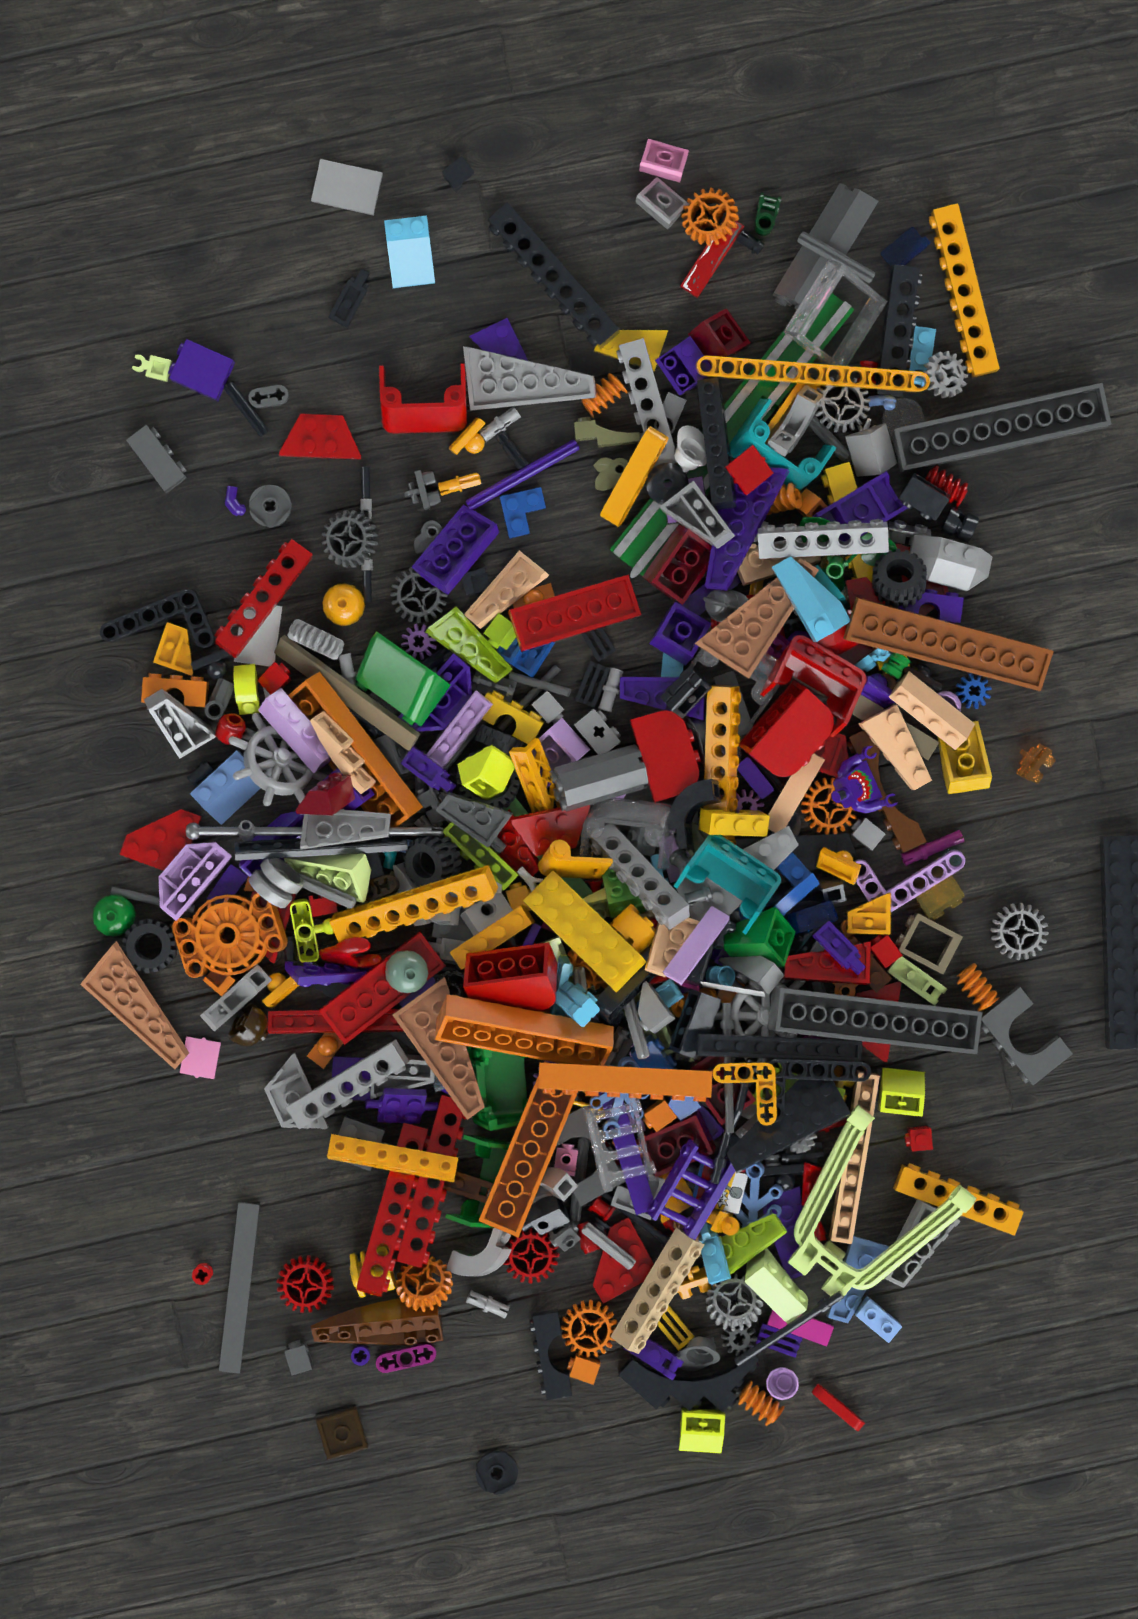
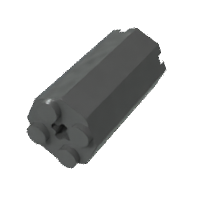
M636 744L554 767V770L549 771L552 783H555L556 789H553L555 800L559 801L562 811L565 810L567 812L646 789L649 782L646 766L639 758L642 757L640 750Z

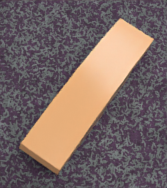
M324 711L312 718L310 722L320 742L343 775H351L352 785L360 794L371 788L376 781L361 767L365 760L350 747L354 740Z
M814 753L806 766L801 767L798 772L791 775L768 814L770 816L769 830L776 833L787 826L825 759Z

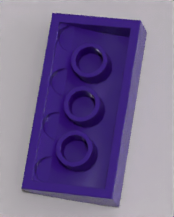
M463 504L414 563L412 569L448 595L499 534L497 524Z

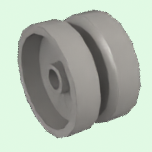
M280 858L264 859L260 865L261 869H256L249 877V883L269 903L279 908H286L293 898L292 894L299 892L304 885V881L298 872Z

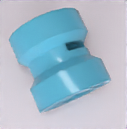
M711 966L706 972L707 983L731 986L735 981V972L730 966Z

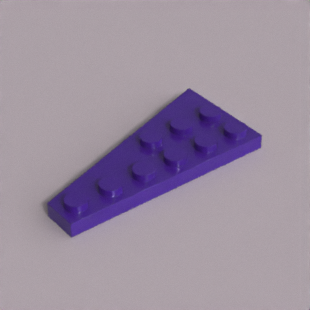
M770 467L773 474L748 495H745L738 484L734 483L737 507L718 510V514L735 537L719 549L712 545L705 582L707 589L728 591L758 533V528L763 524L790 472L788 469Z

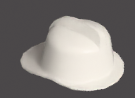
M688 425L681 427L678 431L677 447L674 454L675 460L682 466L683 472L694 470L699 466L707 464L704 435L695 427Z

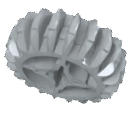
M854 378V379L852 380V382H853V383H856V382H857V379ZM822 385L824 390L817 388L816 391L824 396L818 407L820 411L815 413V416H823L820 420L821 424L825 421L829 422L826 426L827 429H830L833 424L835 425L834 432H838L839 426H842V432L845 433L847 425L852 431L855 429L854 422L858 426L862 424L859 417L862 419L867 418L863 411L868 412L870 407L864 406V404L869 403L870 399H864L863 396L868 394V390L861 392L860 389L862 388L842 387L838 397L828 398L825 397L826 394L833 388L840 386ZM848 389L854 392L859 404L848 398ZM843 396L847 405L840 411L839 405L836 402H839ZM825 404L835 409V419L828 414ZM858 410L853 418L842 420L844 411Z
M296 619L289 628L287 634L289 639L333 660L338 659L343 651V640L304 621Z
M1012 903L1010 904L1011 911L1007 907H1003L1005 915L1000 912L996 914L1001 919L1000 921H992V923L998 926L997 928L990 929L992 932H997V935L992 936L991 939L999 940L994 946L995 948L1003 946L1000 950L1001 954H1005L1008 951L1007 957L1011 959L1015 953L1016 960H1020L1021 954H1023L1024 959L1027 960L1029 959L1028 952L1032 956H1036L1034 948L1040 951L1043 949L1039 942H1047V940L1042 939V935H1048L1049 932L1042 931V928L1047 927L1048 924L1040 923L1045 917L1044 915L1036 917L1039 910L1034 909L1031 912L1032 905L1028 904L1024 910L1023 903H1019L1018 909ZM1017 914L1015 924L1011 927H1004L1006 921ZM1024 914L1032 919L1036 929L1026 927ZM1021 925V929L1029 931V933H1021L1018 938V934L1010 932V930H1017ZM1003 934H1011L1013 936L1015 949L1006 943ZM1035 936L1030 945L1022 948L1026 937Z
M734 1274V1279H727L726 1281L711 1285L713 1290H708L707 1292L709 1297L706 1298V1304H708L706 1310L711 1312L710 1319H716L715 1324L717 1326L723 1323V1329L725 1330L729 1325L731 1326V1331H735V1326H739V1329L742 1331L744 1328L743 1324L750 1328L751 1321L757 1322L758 1317L756 1315H761L762 1310L760 1308L763 1307V1301L745 1283V1275L740 1280L738 1275ZM730 1289H735V1290H734L733 1292H731V1293H726V1292H725V1291L730 1290ZM742 1291L750 1297L752 1304L747 1303V1300L742 1298ZM738 1296V1304L733 1305L731 1309V1301L736 1300ZM717 1301L722 1302V1305L727 1307L726 1314L720 1310ZM738 1312L744 1313L740 1316H734Z

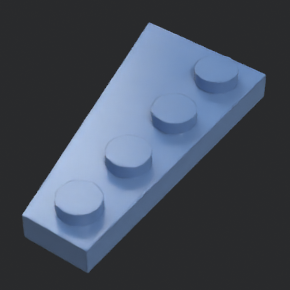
M853 1236L852 1244L848 1245L843 1262L856 1269L864 1268L890 1246ZM851 1287L840 1302L831 1306L826 1316L849 1323L867 1289L859 1290Z

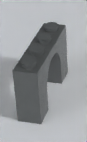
M1016 986L982 1013L981 1029L986 1034L990 1032L994 1038L991 1040L999 1051L1001 1049L1005 1051L1007 1056L1004 1058L1012 1067L1016 1065L1020 1070L1018 1075L1025 1084L1029 1082L1031 1085H1034L1073 1053L1059 1036H1055L1039 1050L1032 1053L1019 1052L1012 1046L1009 1039V1029L1012 1022L1033 1005V1002L1022 988Z
M584 1107L568 1115L556 1145L558 1146L574 1137H583L592 1141L599 1151L600 1160L597 1169L592 1175L576 1183L578 1187L573 1191L580 1206L625 1182L621 1165L617 1166L613 1160L616 1154L611 1145L606 1147L603 1139L606 1137L602 1129L594 1126L592 1121L595 1120L592 1111Z

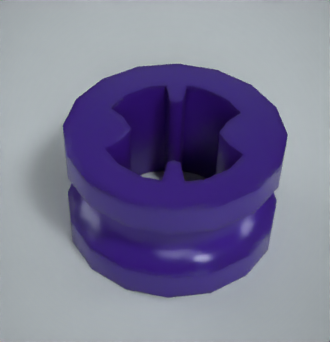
M364 1345L356 1346L351 1353L352 1362L358 1366L365 1365L370 1359V1350ZM360 1350H363V1354L367 1355V1357L362 1358V1361L357 1360L358 1356L355 1357V1353H359Z

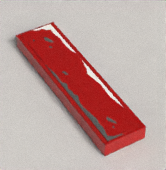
M734 221L737 224V228H730L733 235L726 234V241L720 238L718 239V245L714 241L711 242L710 246L706 245L680 285L682 289L696 298L700 296L743 230L744 226L739 222Z

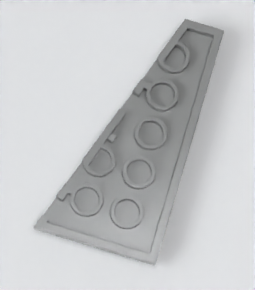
M463 346L470 410L596 398L595 378L593 375Z
M787 826L743 850L775 870L798 846V843L790 827ZM686 878L676 888L679 895L686 901L685 893L702 889V886H705V888L710 887L713 899L709 900L710 902L704 901L689 907L691 918L701 921L711 906L729 916L742 903V900L709 878H706L702 883H695Z

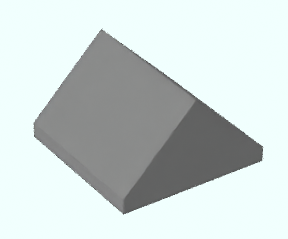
M658 177L636 197V203L667 230L684 212L683 206H689L683 198Z
M886 423L845 436L857 477L880 475L897 464Z

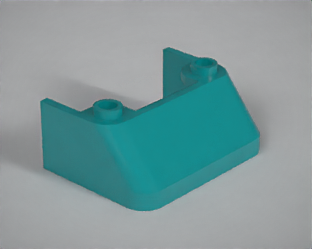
M760 398L730 442V455L735 459L751 445H754L760 455L765 457V462L769 467L784 468L790 471L783 484L787 486L788 483H793L795 488L801 491L819 475L836 447L833 445H823L815 458H805L798 467L765 444L769 437L770 429L761 420V417L772 401Z
M708 835L684 868L674 887L678 888L685 878L695 883H702L706 878H709L742 900L739 907L740 912L750 920L742 932L746 935L780 885L781 877L776 871L723 836Z

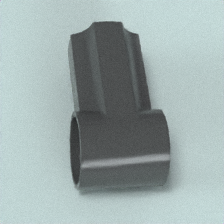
M218 678L210 700L205 706V714L209 719L219 721L225 715V710L234 691L233 683ZM218 705L221 709L220 714L215 717L211 716L210 708Z

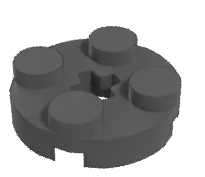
M261 486L250 497V514L261 526L269 528L280 526L286 522L291 514L292 503L290 497L279 486ZM267 501L270 503L275 501L274 507L276 509L274 511L269 510L267 512L265 510L267 507L265 503Z

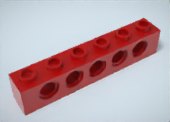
M293 539L281 546L278 551L280 553L279 557L276 560L272 559L268 563L266 574L263 577L260 575L253 584L255 587L251 593L247 592L240 601L242 603L238 610L234 609L227 618L229 620L228 624L225 627L221 626L214 635L217 637L215 644L234 658L239 656L312 559L313 554ZM284 560H291L294 565L287 569L282 566V562ZM276 576L280 578L281 583L272 585L269 579ZM260 593H265L268 596V600L260 602L256 596ZM246 610H253L256 615L252 619H247L243 614ZM233 627H240L243 630L242 634L239 636L233 635L231 633Z

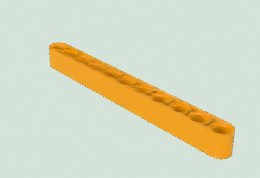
M703 356L696 362V371L700 375L708 377L921 392L926 390L930 384L928 375L917 371L719 356ZM703 360H708L711 363L712 367L709 372H704L700 368ZM723 362H730L732 364L733 370L731 373L723 372ZM746 363L753 365L754 373L752 375L744 373L743 366ZM766 365H772L775 368V375L773 377L765 374L764 369ZM791 366L796 369L797 374L795 378H789L786 375L788 367ZM810 368L817 370L818 376L816 380L808 378L807 371ZM830 370H836L839 373V379L836 382L829 379L828 374ZM853 371L858 372L860 375L858 383H853L850 380V374ZM873 373H878L881 376L882 380L879 385L872 383L871 376ZM894 375L902 377L903 382L901 386L893 384L892 379ZM916 376L923 378L924 385L922 388H917L914 385Z

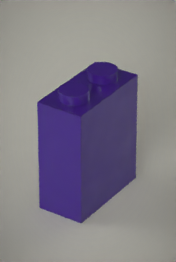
M186 339L185 343H181L178 348L177 355L179 357L176 363L173 362L168 371V374H170L169 379L219 401L224 390L223 387L226 385L235 365L234 360Z

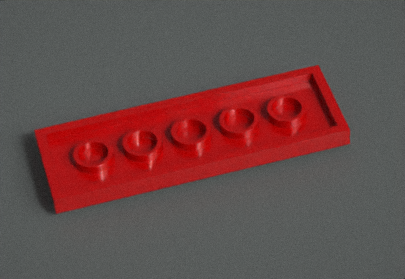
M629 574L508 611L521 652L641 615Z
M421 932L414 935L318 1010L344 1045L411 994L398 992L386 980V963L392 955L398 951L408 950L422 956L428 967L427 980L446 966Z

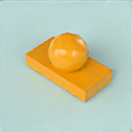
M475 418L449 446V450L456 455L463 447L473 454L482 451L485 441L482 435L477 432L486 423L481 418Z
M825 847L820 851L816 867L852 885L856 883L861 869V865L853 861V857L848 851L842 850L835 853Z
M273 973L269 976L272 981L267 984V988L272 993L262 1000L267 1007L274 1008L299 986L291 976L288 979L281 973Z

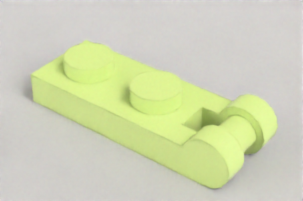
M903 956L892 963L887 970L888 973L934 1006L938 1003L937 999L947 990L946 987ZM930 985L935 988L931 994L926 992Z

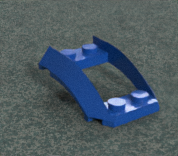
M793 852L777 867L779 872L794 887L774 906L783 916L806 897L811 890L820 885L815 875L803 865ZM739 905L735 910L739 911L740 921L747 918L740 912Z

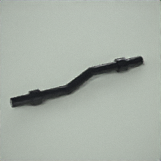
M747 1059L746 1063H755V1061ZM745 1067L743 1075L740 1076L742 1079H747L750 1076L748 1067ZM752 1082L739 1083L741 1085L734 1108V1128L743 1112L749 1086L751 1087ZM725 1129L718 1154L713 1161L714 1170L711 1183L719 1184L722 1170L727 1163L725 1158L732 1133H725Z

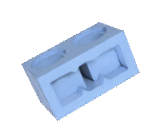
M868 1296L864 1298L854 1312L856 1317L888 1343L902 1328L895 1318Z

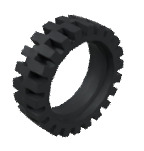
M472 752L471 754H469V757L475 755L476 753ZM459 769L456 784L460 796L503 809L504 807L507 808L514 801L518 793L520 780L516 769H514L506 792L494 800L480 799L464 787L461 782Z

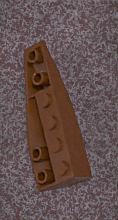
M400 1299L354 1308L311 1325L314 1342L414 1345L443 1341L441 1312L437 1304L434 1305L433 1311L430 1307H426L425 1312L422 1311L421 1307L415 1311L413 1306L408 1308L405 1302L402 1303Z

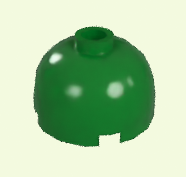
M109 895L97 902L92 917L98 931L106 936L116 937L124 935L134 924L136 913L130 900L119 895Z

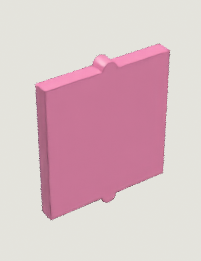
M186 1036L185 1047L189 1054L181 1062L180 1073L194 1075L195 1078L214 1079L221 1042L206 1040L205 1037L200 1039Z

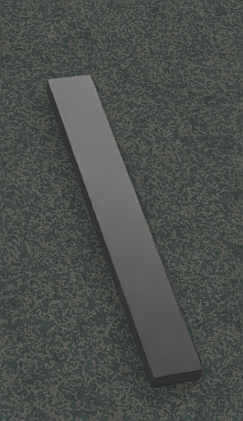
M238 1202L219 1371L239 1374L241 1372L260 1204Z

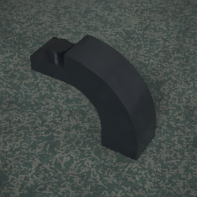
M706 779L695 782L685 788L673 802L668 818V830L677 832L675 842L680 850L686 852L694 850L692 821L697 811L706 805L721 803L719 781Z

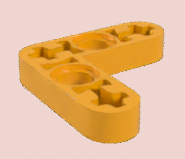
M766 1062L722 1063L715 1066L713 1077L719 1083L756 1082L758 1121L766 1126L776 1121V1071L772 1064ZM731 1066H735L734 1075L736 1080H731L732 1075H726L724 1080L721 1079V1076L717 1075V1071H720L721 1067H724L725 1071H732ZM743 1066L748 1067L750 1070V1076L747 1079H742L738 1075V1070ZM752 1066H757L756 1070H763L764 1066H768V1070H772V1074L768 1075L767 1079L762 1074L756 1075L758 1079H753L754 1069ZM763 1088L772 1090L773 1096L770 1100H763L761 1098L760 1092ZM760 1102L764 1104L773 1102V1107L769 1106V1113L773 1114V1118H770L769 1122H765V1118H761V1114L765 1113V1106L760 1107Z

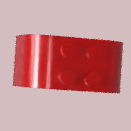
M793 680L744 736L739 746L772 774L780 777L791 776L798 772L801 767L806 766L814 752L824 746L825 740L833 730L834 718L830 709L806 687Z
M664 710L630 720L637 747L642 755L640 757L641 761L646 766L648 785L653 802L677 796L689 785L698 781L699 768L697 763L701 762L698 750H693L691 742L695 741L692 730H687L686 724L680 716L672 711Z
M549 942L467 953L463 987L469 999L499 1003L510 1007H520L531 1011L545 1010L550 1008L556 1000L558 963Z

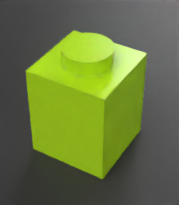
M499 613L483 633L490 638L487 642L497 649L501 646L507 650L516 638L512 622Z

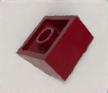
M727 308L704 320L688 333L704 356L732 357L751 343Z
M340 772L330 774L324 781L318 782L317 786L309 790L299 804L296 814L334 815L355 800L351 775H342Z

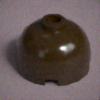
M249 1003L241 1010L244 1014L240 1018L238 1016L235 1018L228 1033L231 1041L246 1047L255 1045L258 1041H264L268 1035L266 1030L268 1020L265 1013L256 1005Z

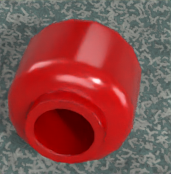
M225 714L220 718L215 730L216 737L222 743L231 745L229 738L234 736L242 739L246 724L237 714Z

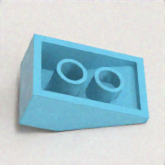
M427 216L385 220L393 288L435 284Z

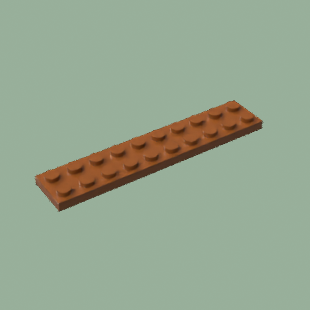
M858 597L855 599L850 622L844 634V639L1038 691L1042 689L1054 652L1041 646Z

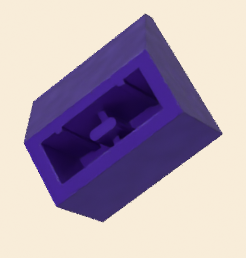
M691 336L655 360L679 396L696 387L697 380L709 378L708 376L700 375L696 371V362L704 355ZM703 360L700 368L704 372H709L711 365L707 360Z

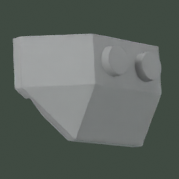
M913 535L909 552L910 554L916 553L918 555L917 559L922 558L924 561L923 565H926L927 581L962 591H968L988 578L992 562V556L983 549L942 537Z

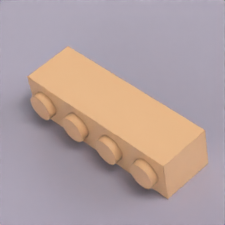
M910 671L897 682L889 696L890 699L954 750L967 740L975 723Z

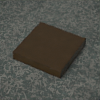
M357 1406L316 1418L327 1460L368 1449L369 1446Z

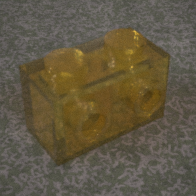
M951 875L914 899L926 918H933L935 920L945 914L944 909L949 906L954 908L963 902L961 899L965 895Z

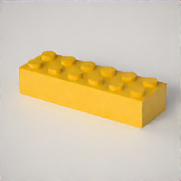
M554 871L523 900L616 993L646 963L645 959Z

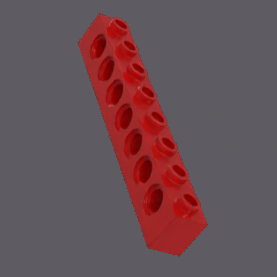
M441 1096L426 1152L457 1157L459 1148H455L457 1139L461 1140L464 1128L461 1127L462 1119H466V1117L451 1097ZM448 1114L456 1115L457 1122L455 1125L448 1126L445 1123V1117ZM444 1134L451 1137V1143L446 1147L441 1146L439 1142L440 1137ZM419 1176L397 1257V1262L422 1268L423 1264H428L430 1252H427L429 1243L433 1244L436 1231H432L435 1222L439 1223L442 1212L438 1210L440 1201H445L447 1190L444 1189L446 1181L440 1180L438 1187L431 1188L428 1184L429 1178ZM427 1196L434 1199V1206L430 1209H426L422 1204L423 1199ZM421 1217L427 1218L429 1222L428 1227L424 1230L419 1229L417 1226V1221ZM415 1238H420L423 1242V1247L418 1251L414 1250L411 1246V1242Z
M403 1123L397 1146L407 1148L408 1145L414 1144L420 1151H423L424 1148L427 1149L430 1140L428 1129ZM395 1171L389 1172L356 1288L358 1291L382 1297L383 1292L388 1291L390 1280L387 1279L389 1271L393 1272L396 1259L393 1258L395 1250L399 1251L402 1238H399L400 1230H405L408 1218L404 1216L406 1209H411L414 1197H410L412 1188L416 1189L418 1176ZM404 1185L407 1190L404 1194H397L394 1190L395 1187ZM397 1205L401 1211L399 1214L393 1215L389 1212V1208ZM392 1226L395 1232L392 1235H385L383 1228ZM385 1246L389 1249V1253L386 1256H380L377 1253V1249ZM374 1267H380L383 1270V1274L375 1277L371 1274V1270Z

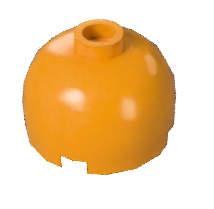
M346 583L331 587L324 595L322 602L326 617L334 624L340 626H347L357 622L362 617L365 609L364 597L361 591L355 586Z

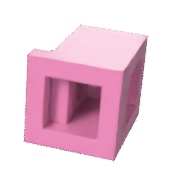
M562 1143V1146H557L554 1168L565 1171L569 1176H575L578 1149L574 1148V1144ZM564 1156H569L570 1162L564 1163L562 1161V1158Z

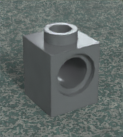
M300 1340L289 1343V1347H286L284 1352L291 1375L312 1370L314 1365L307 1342L301 1343Z

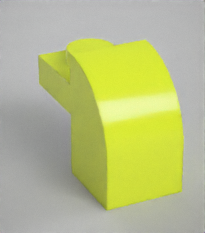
M255 664L234 666V690L239 715L260 713L258 711L260 701Z

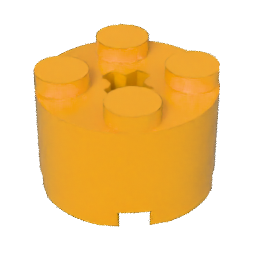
M630 904L609 925L640 954L653 942L656 929L646 916L642 918L639 915L638 909Z

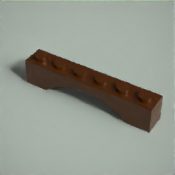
M862 730L847 737L849 741L847 742V747L852 755L854 753L861 754L865 746H873L867 750V755L870 756L873 753H877L876 757L873 759L865 758L862 761H867L881 792L882 798L880 800H884L887 795L883 790L878 769L880 749L872 742L867 732ZM883 806L882 809L878 810V812L882 811L885 817L882 820L887 831H892L894 838L891 840L896 850L900 849L904 853L927 842L918 822L906 817L895 806Z

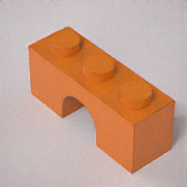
M149 673V677H143L141 703H145V698L161 689L167 693L172 689L181 690L184 695V706L205 708L208 703L209 682H205L204 677L191 676V680H183V676L170 675V679L161 678L162 674Z

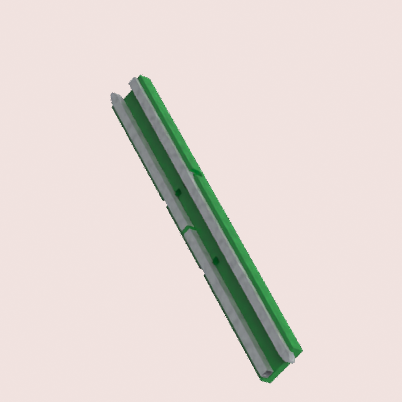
M830 281L812 313L808 314L806 312L804 315L798 312L761 360L811 364L814 362L855 310L846 301L843 302L831 292L834 287V281ZM766 365L764 372L767 376L773 377L775 375V368L772 365ZM791 366L788 367L786 375L789 378H795L797 374L796 369ZM754 368L749 375H752L754 373ZM745 379L724 405L729 444L760 398L772 401L761 417V420L766 422L796 383ZM707 464L685 472L688 479L702 477L705 497H707L710 493ZM651 498L610 549L613 554L632 568L631 578H635L639 574L641 576L645 574L678 525H681L678 522L668 523L667 514L659 508L661 505Z

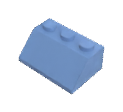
M236 750L190 793L204 810L221 825L261 789L249 776L240 780L233 778V774L236 771L245 769L244 755L239 750Z

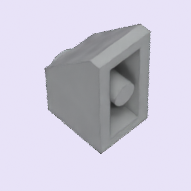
M645 981L642 984L637 1014L641 1018L639 1023L646 1032L649 1030L656 1034L673 1021L675 1017L654 987Z

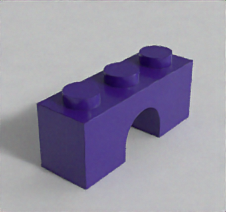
M925 589V593L922 594L920 600H916V604H908L906 608H903V606L898 608L919 614V609L922 605L930 604L937 610V619L960 624L964 598L958 597V593L946 592V595H939L936 590Z

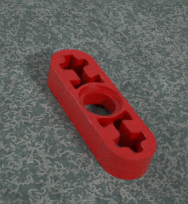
M817 1384L811 1391L813 1395L856 1431L859 1432L864 1426L865 1422L820 1384Z

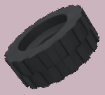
M483 724L480 725L474 739L488 746L493 745L509 754L513 747H522L524 742Z

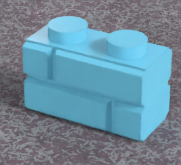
M566 981L560 987L561 990L556 991L555 1004L581 1027H584L590 1021V1018H593L600 1011V1008L595 1004L598 1000L579 983L574 985L570 981Z

